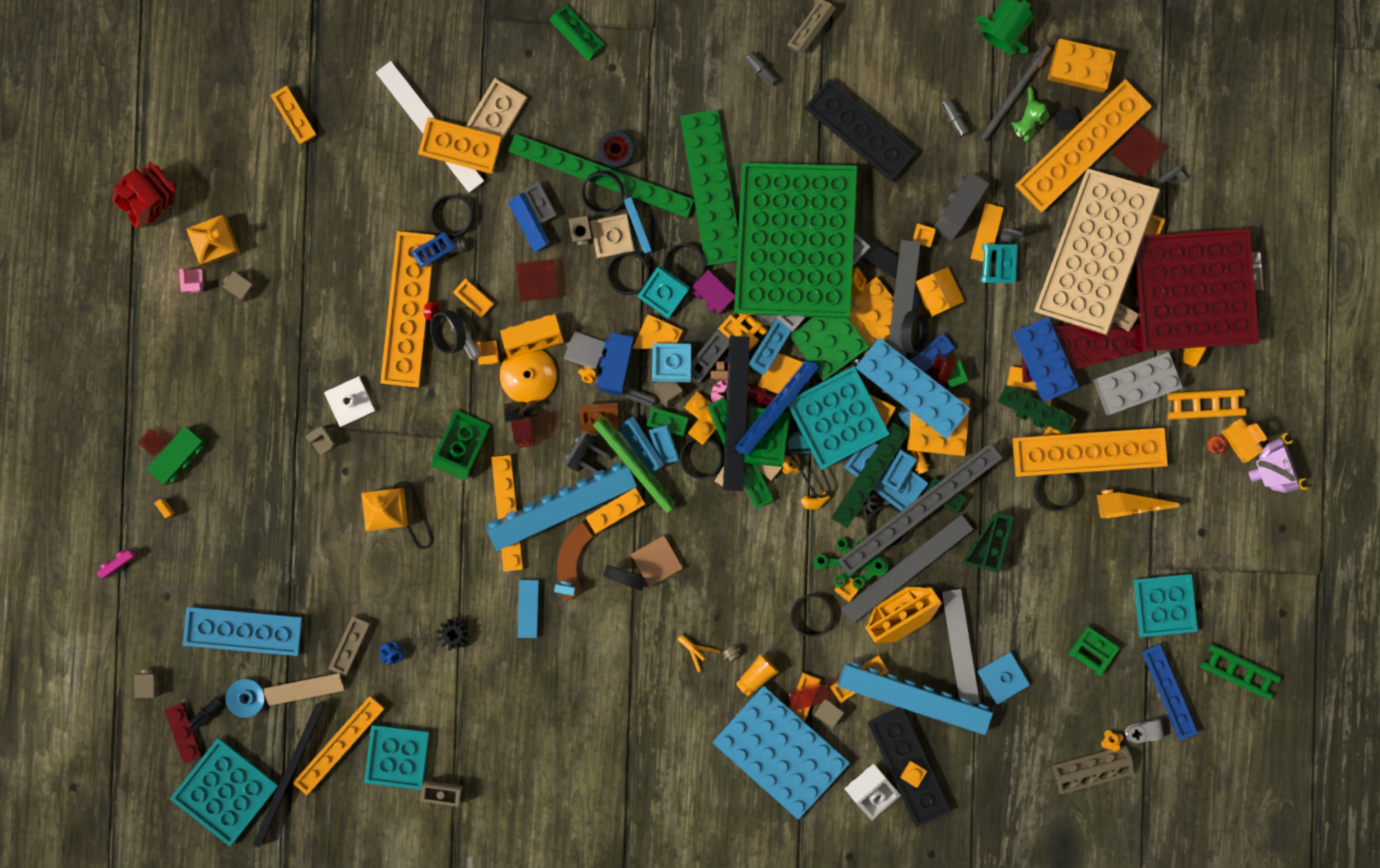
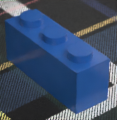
M611 333L610 338H606L604 349H607L606 356H602L600 367L603 368L602 375L598 374L596 385L599 386V392L622 396L633 337Z

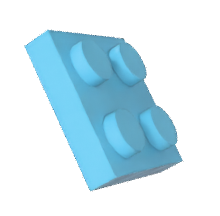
M653 343L652 382H691V344Z

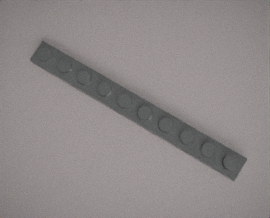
M989 443L837 561L847 574L851 575L1001 460L1002 457L993 445Z

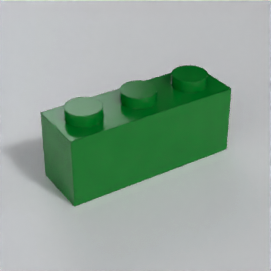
M184 426L146 470L163 485L173 484L179 477L177 474L180 470H185L192 462L190 459L203 451V445L206 442L190 427Z

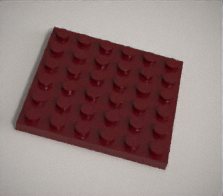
M1250 229L1144 236L1135 260L1142 352L1259 344Z

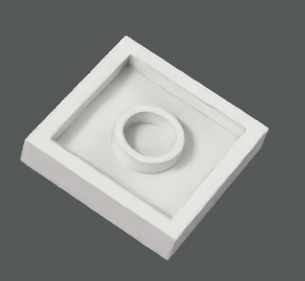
M359 376L324 392L340 427L375 412L374 406Z

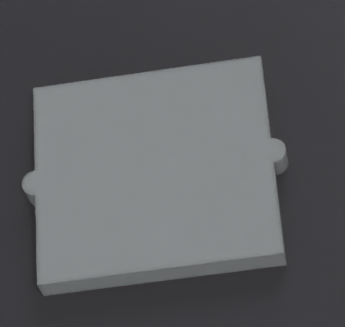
M574 331L571 341L567 343L568 348L564 359L596 370L599 359L603 356L602 352L605 342Z

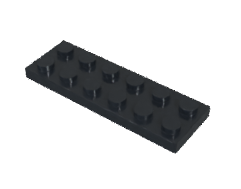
M831 79L826 81L804 107L806 111L890 182L894 180L916 154L910 146Z
M897 707L867 721L915 827L917 828L951 812L904 709ZM909 761L927 771L917 788L900 778Z

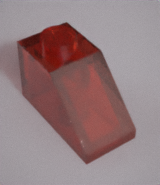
M533 420L511 421L515 445H520V448L531 447V443H535Z

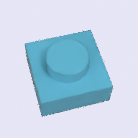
M561 581L560 584L555 585L554 592L574 595L576 587H572L570 582Z

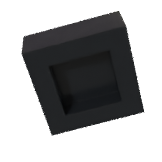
M1074 107L1054 113L1060 131L1076 127L1079 124Z

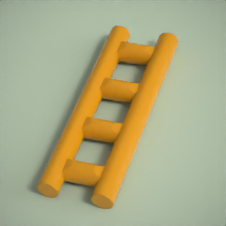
M1231 389L1168 393L1167 401L1174 400V412H1168V419L1245 416L1246 409L1239 408V397L1245 396V390ZM1231 397V409H1220L1219 398ZM1212 398V410H1201L1200 399ZM1193 399V411H1182L1181 400Z

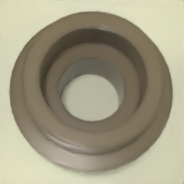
M736 645L729 647L723 652V659L730 662L740 657V648H737Z

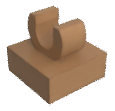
M716 362V371H711V380H728V371H724V362Z

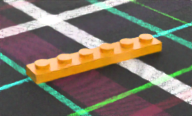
M511 455L491 457L498 519L505 517L510 511H517ZM520 541L501 549L504 572L523 570Z
M370 695L295 779L293 784L307 796L385 708Z

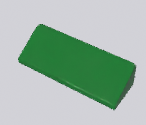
M567 4L557 10L550 18V22L587 61L591 60L605 47V44Z

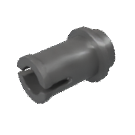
M457 238V241L451 242L455 249L446 255L456 252L463 253L466 250L464 239L460 240V238ZM441 244L444 250L448 248L446 244Z

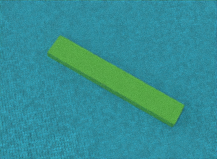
M603 415L600 416L593 426L663 510L668 513L672 510L675 501Z

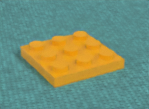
M877 276L865 285L862 294L851 296V315L849 319L870 346L863 351L864 355H866L878 338L885 342L889 338L893 297Z
M958 398L969 407L970 399ZM911 412L907 451L964 457L969 412L947 439Z

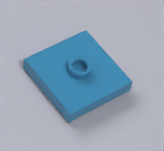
M1011 652L977 670L996 704L1003 702L1030 686Z

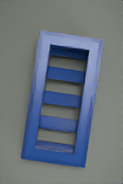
M444 232L411 251L419 266L424 269L454 250L455 247ZM441 239L444 241V243H445L446 246L448 247V248H446L445 250H444V248L442 247L441 243L439 242ZM436 243L441 252L437 253L433 244ZM430 248L434 256L430 257L426 249ZM423 252L427 260L424 261L419 253Z

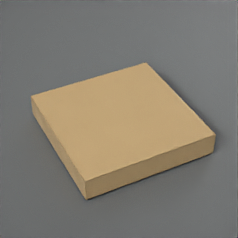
M627 214L590 221L597 259L615 256L624 252H635Z

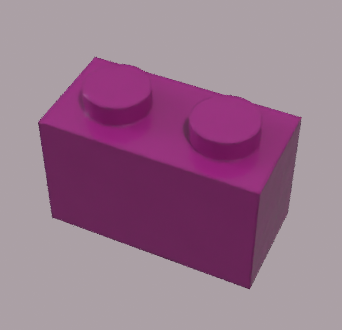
M709 270L692 286L694 290L692 293L699 300L703 298L708 303L706 307L713 314L715 312L720 314L735 299V295Z

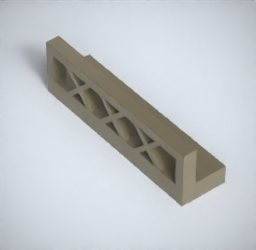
M1127 746L1120 747V750L1117 752L1108 750L1052 765L1059 794L1134 775L1133 761ZM1128 766V769L1119 771L1121 767ZM1107 771H1108V774H1107V775L1101 776V774H1102L1103 772H1107ZM1090 777L1088 780L1082 781L1083 778ZM1071 782L1070 785L1062 786L1063 783Z

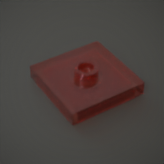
M1135 124L1111 155L1142 178L1166 147L1139 125Z
M554 259L515 264L520 302L558 298Z

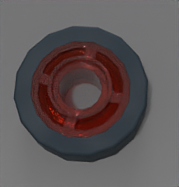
M612 131L605 134L598 145L601 161L606 166L615 169L628 165L634 157V145L631 138L621 131ZM618 145L622 150L619 154H613L611 148Z

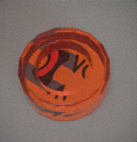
M1216 435L1208 439L1206 446L1210 453L1217 455L1226 450L1227 443L1222 436Z

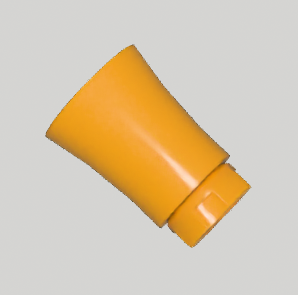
M760 653L736 684L749 697L770 678L778 674L779 671Z

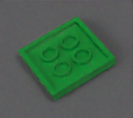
M813 317L789 335L809 362L816 363L819 367L816 372L823 381L870 347L849 318Z

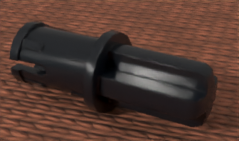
M215 696L204 708H200L201 711L189 721V725L194 730H197L208 719H212V716L224 706V703Z

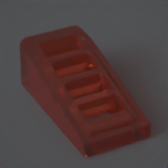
M936 354L930 377L942 387H945L957 361L949 356Z

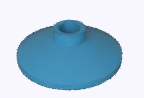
M241 679L234 682L228 688L226 704L234 715L242 718L252 717L263 707L264 692L255 681ZM245 694L249 695V701L243 699Z

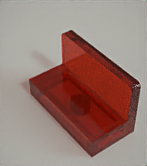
M826 683L788 691L792 711L819 705L825 699L830 702Z

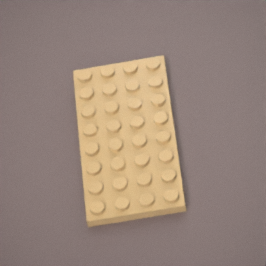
M1087 169L1034 312L1108 336L1161 192L1160 189Z

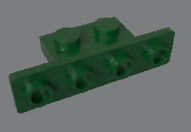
M1008 385L1004 386L998 399V403L1013 409L1012 411L1016 413L1015 416L1024 421L1026 419L1034 421L1033 425L1041 429L1051 427L1063 434H1068L1075 420V417Z

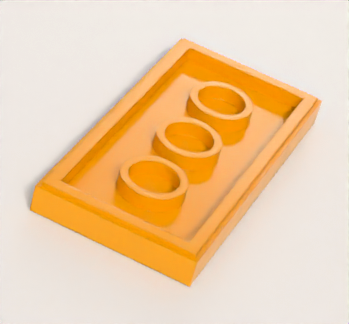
M428 117L418 155L493 174L502 137Z

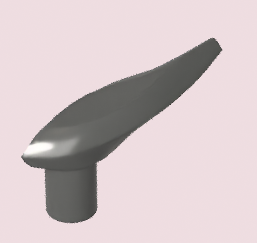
M1182 165L1166 172L1153 187L1158 188L1164 183L1171 181L1175 176L1183 182L1187 176L1181 171Z

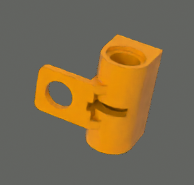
M1240 418L1221 431L1242 463L1250 461L1263 452L1264 448L1259 442L1267 440V437L1257 423L1247 425L1244 419Z

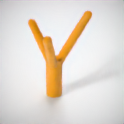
M683 634L678 638V641L690 651L698 672H701V668L696 655L702 661L705 660V657L698 650L721 653V650L694 645Z

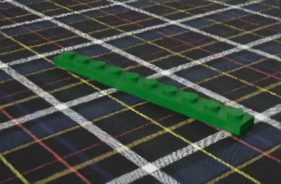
M517 134L514 135L508 151L516 156L584 181L590 174L596 171L612 172L621 180L625 196L688 218L694 202L691 198ZM598 175L587 181L620 194L617 183L608 176Z

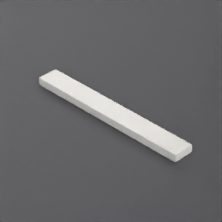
M390 61L379 69L376 74L421 132L424 133L427 118L435 119V117ZM445 162L469 193L484 183V180L476 170Z

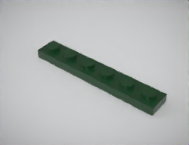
M894 422L888 429L890 435L882 438L831 517L832 520L846 529L909 434L908 431Z

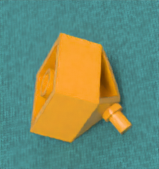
M223 215L186 229L199 264L204 267L240 254L229 222Z
M404 488L362 493L366 531L408 526Z

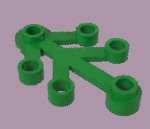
M839 538L836 541V548L844 554L851 550L847 546L846 539ZM858 540L855 543V546L859 544L862 540ZM844 542L845 546L839 547L838 543ZM824 554L816 555L813 560L814 568L819 571L825 570L827 566L843 568L837 561L838 559L827 558ZM874 556L851 575H848L845 571L842 575L836 576L833 580V585L836 588H841L860 569L868 570L861 577L854 578L852 582L853 588L860 590L873 576H883L888 570V563L885 559ZM818 559H824L825 563L819 564ZM877 563L881 564V565H882V568H881V569H877V568L875 567V564H877ZM841 579L843 583L838 585L835 580ZM855 581H861L862 585L856 586Z

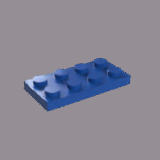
M1048 317L1012 332L1042 402L1079 388Z

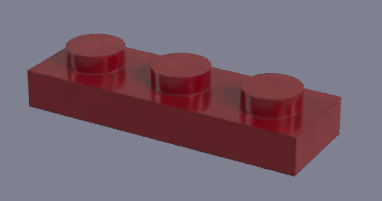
M184 702L164 709L183 764L203 757L194 730L189 725L190 719Z

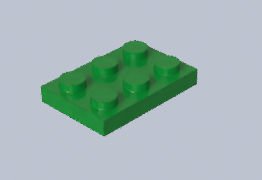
M752 407L749 429L765 409ZM783 411L748 455L745 454V463L783 467L790 411Z

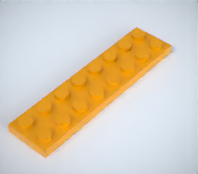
M1125 79L1034 166L1015 187L1042 213L1152 106Z
M397 231L381 384L417 388L420 386L427 322L424 317V306L429 302L433 263L422 269L411 251L435 238V235ZM427 248L426 250L430 257L434 256L430 248ZM419 253L422 259L426 261L427 258L425 257L424 253Z
M1165 428L1013 438L1016 477L1168 466Z

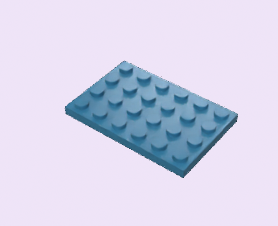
M764 685L712 741L716 747L798 820L850 764L843 755Z

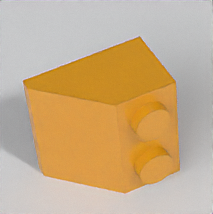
M949 267L915 282V288L930 318L965 302Z

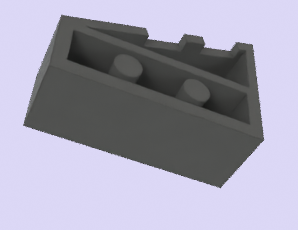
M969 172L966 177L962 176L957 183V186H959L958 190H953L947 199L950 201L949 204H944L938 213L941 216L933 227L936 229L935 232L952 241L966 222L989 183L972 172Z

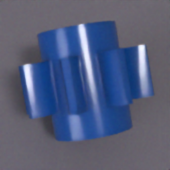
M393 640L391 643L386 642L379 650L382 654L379 659L389 666L397 664L402 659L403 654L400 651L403 648Z

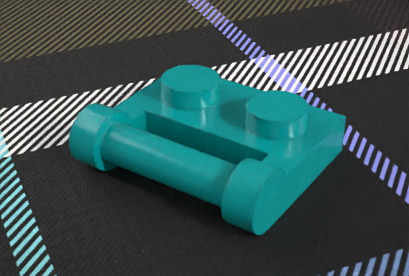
M982 243V250H984L983 276H981L980 282L1015 283L1017 244ZM991 250H996L995 276H990Z

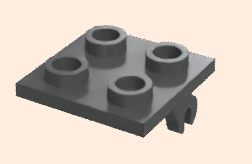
M583 431L576 438L572 451L570 450L567 453L564 465L577 472L583 466L596 473V469L582 462L589 449L594 450L609 460L611 456L596 448L594 444L598 439Z

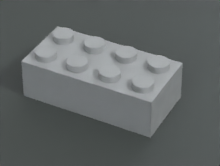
M1169 352L1093 379L1106 415L1114 414L1182 388Z

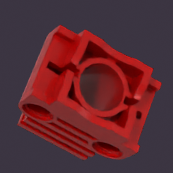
M151 161L147 163V168L144 165L141 167V172L139 169L132 170L120 179V183L113 187L115 193L112 197V202L122 211H130L127 216L136 229L146 227L161 214L162 208L165 210L168 204L171 206L174 202L175 185L171 180H166L162 175L163 172L160 167L154 166Z

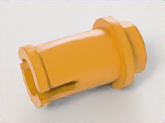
M913 451L909 453L917 459L914 464L916 467L915 472L922 474L929 471V464H926L922 452L917 451L915 453Z

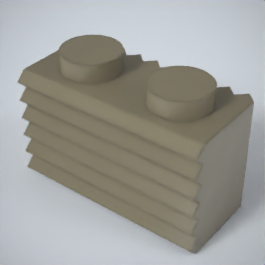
M425 780L422 784L420 801L428 802L429 804L432 802L433 804L451 805L452 807L455 805V807H458L461 803L463 786Z

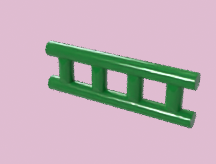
M1212 643L1209 645L1208 650L1213 652L1209 663L1202 661L1200 668L1269 701L1272 699L1273 694L1268 692L1272 681L1279 683L1281 676ZM1220 656L1230 660L1226 671L1215 667ZM1237 665L1248 669L1244 679L1233 675ZM1255 673L1265 677L1261 688L1251 684Z

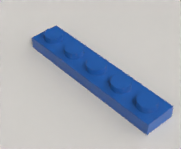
M1157 644L1141 651L1178 740L1181 741L1198 734L1161 645Z

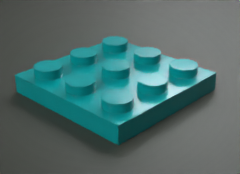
M1192 574L1133 580L1139 637L1198 632Z
M371 725L364 783L422 790L429 732Z

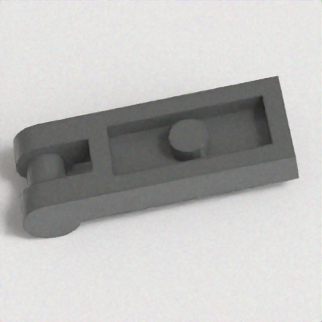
M718 330L691 362V376L695 378L694 381L698 384L729 347V339ZM697 364L703 367L701 372L695 369Z

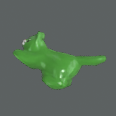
M1028 87V104L1022 120L1011 123L1016 135L1019 137L1024 136L1026 143L1034 136L1036 126L1039 124L1044 126L1049 120L1046 105L1034 100L1032 87Z

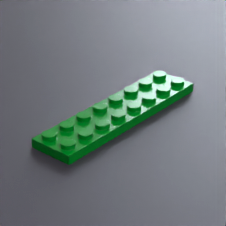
M718 109L682 115L680 120L705 267L736 262L739 232Z

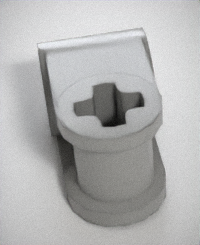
M1150 719L1128 725L1125 728L1124 735L1129 741L1134 743L1164 739L1161 719ZM1135 730L1138 731V734L1133 737L1132 734L1135 733Z

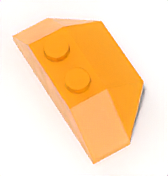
M906 587L874 607L869 622L866 625V630L875 644L897 642L928 623L942 603L932 588Z

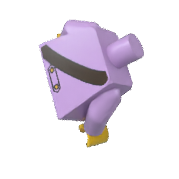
M1289 433L1282 434L1264 447L1263 452L1259 454V459L1256 461L1258 468L1249 471L1252 482L1262 479L1265 487L1269 486L1272 490L1283 493L1297 489L1306 490L1308 486H1301V482L1307 479L1297 477L1288 448L1283 446L1293 442V440L1288 442L1285 440V436Z

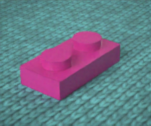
M122 550L116 555L117 559L112 562L109 560L100 566L101 570L97 572L98 576L101 579L107 578L137 557L133 550Z

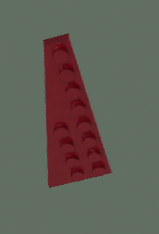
M1133 324L1129 332L1118 325H1111L1108 336L1076 325L1052 326L1071 371L1142 352L1140 324ZM1021 355L1022 383L1032 382L1033 380Z

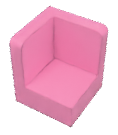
M179 269L181 292H204L203 271L201 269Z

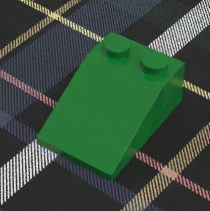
M455 410L434 453L430 466L466 481L490 425Z

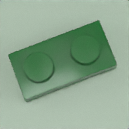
M652 407L646 426L658 428L667 425L670 433L683 436L688 418Z

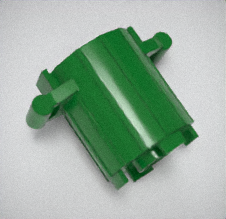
M1002 0L990 19L986 18L985 15H978L975 17V22L982 26L978 33H981L988 42L998 49L1008 52L1009 56L1013 55L1015 51L1018 54H1024L1028 52V47L1024 46L1020 39L1033 21L1036 13H1032L1029 10L1031 5L1025 0L1022 2Z

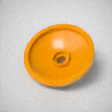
M537 350L511 359L507 356L501 365L500 382L502 388L511 399L517 402L527 404L529 401H536L538 403L547 398L556 385L557 370L555 363L543 350ZM526 371L531 372V376L529 378L524 377V373Z

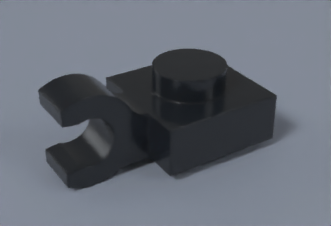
M529 401L526 405L523 402L504 404L505 422L524 420V416H538V410L532 409L537 408L536 401Z

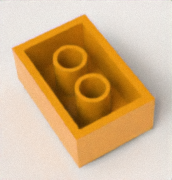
M1059 39L1055 45L1047 80L1103 93L1108 87L1116 52Z

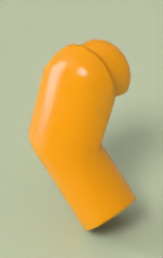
M804 496L801 499V504L808 510H818L830 497L809 498V496Z

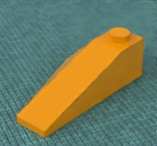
M1113 489L1103 490L1102 495H1097L1100 518H1112L1132 515V513H1145L1152 510L1157 511L1180 507L1179 503L1120 492L1114 493Z

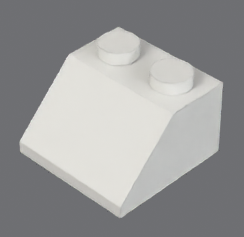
M874 764L845 788L855 803L871 820L876 818L901 796Z

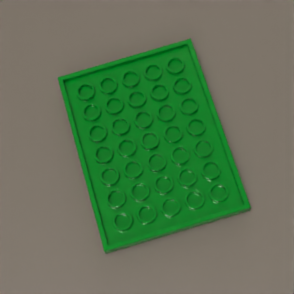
M742 163L735 314L850 318L857 166Z

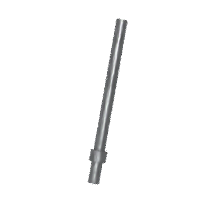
M1045 44L1039 54L1031 60V65L979 137L982 141L986 142L1037 68L1040 69L1043 65V60L1051 50V47Z

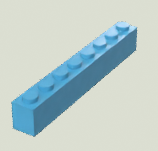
M617 462L608 470L597 471L594 473V476L588 479H580L571 487L565 486L559 489L558 493L545 495L536 503L531 502L524 505L521 510H513L501 519H493L488 522L485 528L497 552L637 487L628 466L624 462Z
M850 661L849 664L844 662L837 683L838 687L986 735L993 714L988 710V706L980 703L976 706L970 704L971 701L960 697L957 700L952 698L950 693L941 691V694L933 692L934 688L923 685L921 688L915 686L916 683L905 679L902 682L897 680L898 677L887 673L884 676L879 674L877 669L868 667V670L860 668L861 664Z

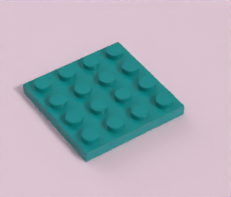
M854 366L795 396L788 405L820 470L890 435Z
M217 738L170 800L230 847L279 784L221 738Z

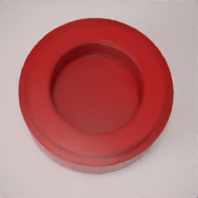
M429 301L424 306V317L428 321H431L432 317L440 312V306L437 302Z

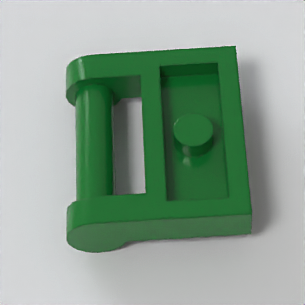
M1086 626L1069 650L1068 655L1072 658H1077L1093 669L1095 674L1101 676L1120 648ZM1081 646L1102 659L1101 664L1099 665L1080 652Z

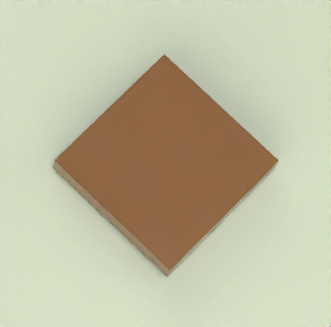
M664 535L631 554L649 587L683 569Z

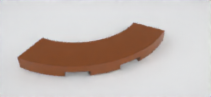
M583 521L566 537L558 557L557 575L559 584L561 581L572 583V587H576L574 595L563 594L567 601L583 591L577 577V560L584 545L593 537Z

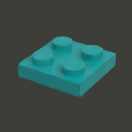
M659 265L637 297L669 319L690 287Z

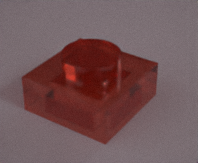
M149 428L137 444L154 456L166 440Z

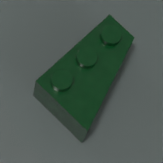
M995 512L962 564L1000 573L1014 517Z

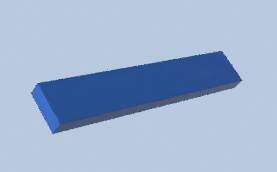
M803 362L735 446L739 453L748 455L819 368L816 363Z

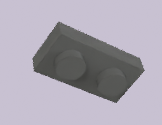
M539 182L522 190L540 225L557 217Z

